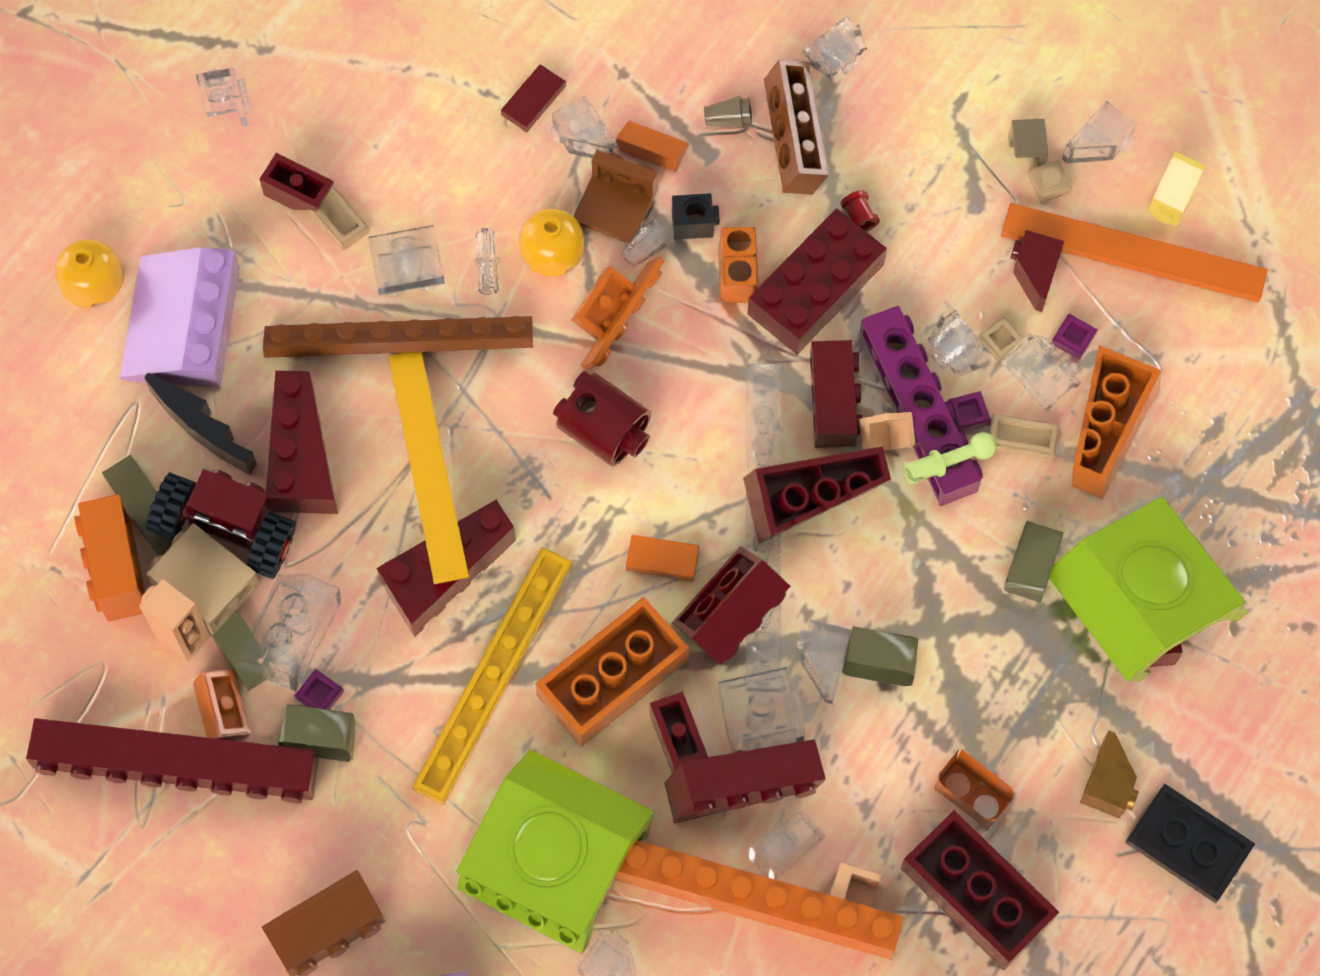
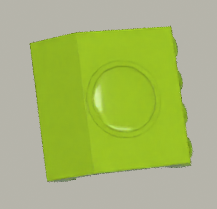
M1163 496L1082 539L1052 566L1048 577L1126 681L1141 682L1151 673L1148 668L1173 647L1219 621H1239L1249 613L1243 606L1246 603L1243 596L1236 590L1221 568L1214 562L1199 540L1191 533Z
M530 749L506 775L456 870L460 874L457 889L582 954L589 945L598 910L634 843L637 840L644 842L647 839L655 811Z

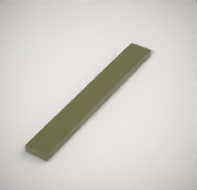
M129 455L103 471L102 474L114 493L120 495L129 515L156 555H164L172 546L173 540L146 530L147 517L151 511L150 507L155 500L156 490L132 455ZM237 609L214 635L210 633L248 691L278 672L276 666Z

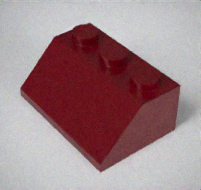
M740 546L671 624L721 665L738 652L739 644L748 634L754 633L761 626L762 618L767 612L781 604L786 596L785 592L791 586L763 559Z

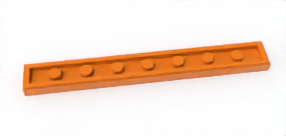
M1014 203L1009 204L1001 234L1003 237L1023 241L1025 231L1029 230L1064 241L1061 252L1258 303L1262 297L1268 271L1267 268Z

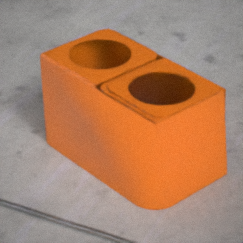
M722 227L718 247L720 298L727 303H748V298L758 289L756 228ZM727 242H751L750 246L744 251H734L727 244ZM744 261L748 263L752 270L750 278L743 282L732 280L728 274V268L733 262Z
M958 749L940 771L934 789L989 830L1008 806L1007 801L1010 804L1013 800L1014 791L1007 783L962 749L958 756ZM961 773L969 779L970 790L966 795L958 797L946 788V780L951 774ZM990 795L997 800L999 809L993 818L987 819L974 810V802L979 796Z

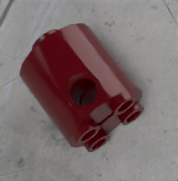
M583 371L573 384L575 390L568 399H561L553 411V415L558 418L556 422L557 428L610 466H616L628 454L634 458L637 457L650 439V435L645 430L651 419V411L598 373L593 372L589 374L587 371ZM595 407L591 412L586 413L588 409Z

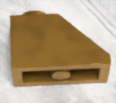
M1108 730L1103 739L1080 803L1120 819L1126 809L1132 811L1139 791L1133 789L1137 776L1115 732Z

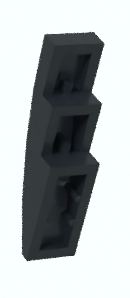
M147 372L144 379L149 391L175 422L193 439L220 459L251 475L257 465L253 452L232 442L234 437L230 426L210 417L211 411L207 400Z

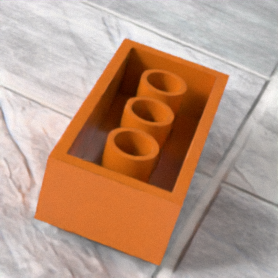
M643 597L535 683L536 694L582 748L689 661V647Z

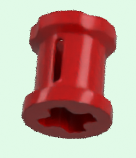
M859 190L844 197L840 205L842 209L847 210L852 221L868 232L880 223V219L877 214L872 212L868 203V193L864 190Z

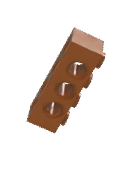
M778 59L764 78V85L783 193L813 195L829 175L809 62Z

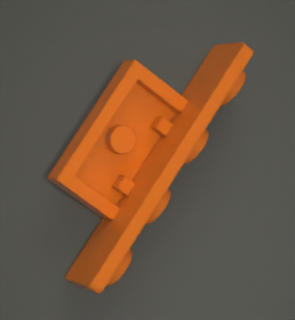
M661 257L648 261L634 283L630 282L611 266L603 270L571 319L572 322L596 339V342L580 365L583 369L588 370L596 366L600 367L606 362L611 354L608 348L614 340H618L627 330L628 324L625 322L630 314H635L645 301L643 294L648 287H653L662 275L660 268L665 262Z

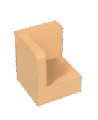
M912 412L886 413L859 419L862 450L883 446L884 451H891L915 446Z
M840 862L831 896L872 907L882 875Z

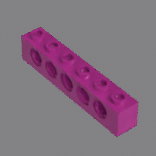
M898 305L863 318L859 333L896 412H912L915 446H913V449L918 459L929 456V452L932 450H937L940 454H944L968 445L965 433L962 430L958 431L953 421L955 420V413L949 401L944 402L940 394L942 388L935 372L931 373L926 364L928 357L924 346L921 343L917 344L913 336L914 326L910 317L903 315ZM896 342L901 344L903 349L893 350L888 344ZM904 371H911L917 377L914 379H907L903 377L901 373ZM925 400L931 406L920 408L915 404V401ZM939 429L944 433V436L936 438L931 436L928 431ZM970 458L959 462L956 467H946V473L942 477L936 475L927 479L939 505L943 506L977 493L981 479H983V473L978 461Z

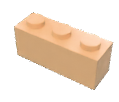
M164 579L157 586L153 585L148 588L142 596V603L139 607L156 639L186 662H189L211 637L196 604Z

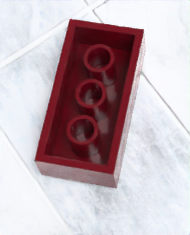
M836 208L748 298L747 315L798 355L884 266L887 248Z
M955 810L904 858L900 868L1004 971L1054 922L1059 914V911Z

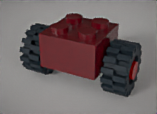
M203 469L197 483L171 472L164 477V481L161 482L159 491L156 492L155 500L150 507L151 511L147 517L146 530L173 540L181 531L186 519H188L189 527L194 523L209 535L250 550L247 566L258 574L274 579L280 571L281 564L283 565L285 556L289 551L297 523L292 519L269 511L268 494L264 492L265 490L261 486L251 482H246L244 485L232 480L228 473L214 469L211 472Z

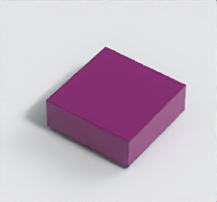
M1068 314L1052 339L1051 344L1081 360L1098 329Z
M981 391L948 400L955 413V420L953 421L958 431L966 432L990 425L991 419Z
M315 669L294 695V698L305 707L330 710L343 694L344 689Z

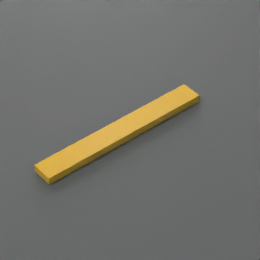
M404 352L389 355L388 358L434 584L467 578L469 575L422 352Z
M541 547L412 786L414 791L445 805L572 568L573 562Z

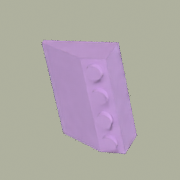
M200 247L140 256L120 373L121 380L146 382L144 377L148 372L173 385L221 389L240 269L235 250Z

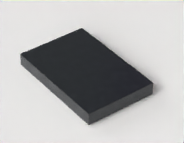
M1165 783L1125 842L1215 904L1219 901L1255 846L1254 842Z

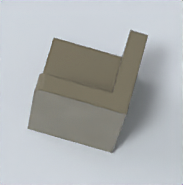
M1045 119L1012 120L1008 140L1009 147H1014L1015 157H1036L1037 167L1046 164L1048 145Z

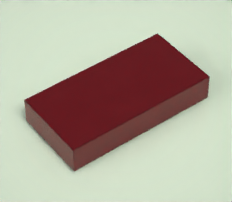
M539 64L501 109V116L525 132H528L566 87V81Z

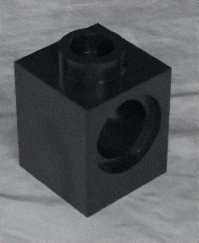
M711 193L672 196L671 211L674 240L712 238L714 225H720L719 206L712 205ZM697 213L703 217L695 220L691 219L689 215Z

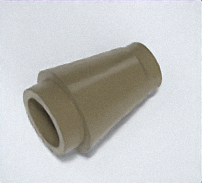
M740 95L710 106H704L706 126L744 128L745 124H752L750 99L741 98Z

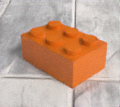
M116 494L78 503L80 515L74 516L78 536H82L85 546L80 548L84 568H88L91 580L86 581L90 600L94 601L97 612L102 611L108 622L143 614L139 607L142 603V596L145 593L131 517L120 495Z

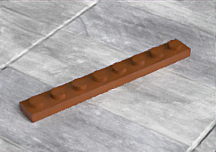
M532 316L328 324L311 323L301 325L279 324L264 327L263 354L264 358L533 348Z

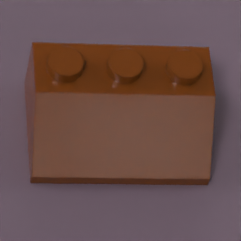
M357 869L261 927L290 976H306L318 968L317 963L328 956L336 958L345 953L350 948L349 943L359 937H362L364 940L378 933L381 930L380 925L386 921Z

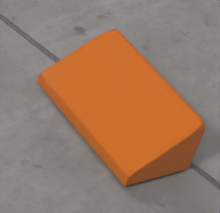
M632 121L627 122L616 139V150L674 172L677 171L689 146V143Z
M234 669L202 672L194 680L193 686L207 738L236 740L249 736L251 732Z

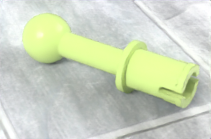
M981 432L972 437L970 444L947 453L940 454L937 450H932L929 452V456L904 464V475L911 485L932 476L942 477L946 473V467L972 457L981 460L991 458L997 449L996 440L989 433Z

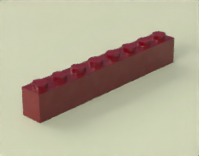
M34 718L26 760L32 768H35V772L43 775L53 776L57 774V771L70 772V776L78 779H91L92 775L105 776V780L113 783H126L127 779L140 780V784L148 787H161L162 783L175 784V787L179 790L197 791V787L210 788L212 793L218 795H232V791L245 792L247 797L253 799H267V795L280 796L282 801L288 803H302L303 799H313L319 762L316 751L312 749Z

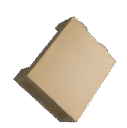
M193 523L187 530H181L174 537L171 543L172 546L164 555L160 554L153 559L146 574L150 585L157 586L164 579L194 602L207 630L214 635L259 586V581L254 570Z

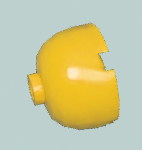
M543 209L536 212L525 221L520 232V255L535 273L544 276H561L566 274V270L571 269L574 265L576 267L582 260L585 252L584 233L578 220L566 211Z
M93 239L78 240L68 245L59 254L55 264L56 282L63 296L72 304L85 308L93 307L92 304H98L102 301L104 304L111 301L120 291L124 281L122 265L116 253L104 242Z

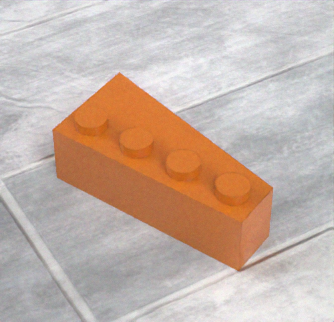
M1098 346L1073 466V487L1104 499L1160 388V369L1103 346Z

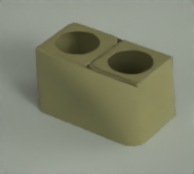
M1026 521L1006 578L1004 591L1041 603L1064 532Z
M853 626L842 673L861 679L900 686H911L915 678L918 638Z
M287 704L278 746L312 749L316 751L318 758L350 762L351 759L353 762L356 732L354 714Z

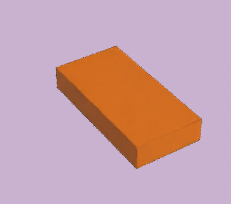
M631 534L626 571L694 581L699 545Z

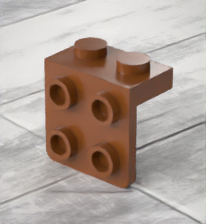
M596 150L591 160L592 177L574 213V218L578 220L580 226L626 243H632L657 193L658 172L646 164H634L626 161L616 153H605Z

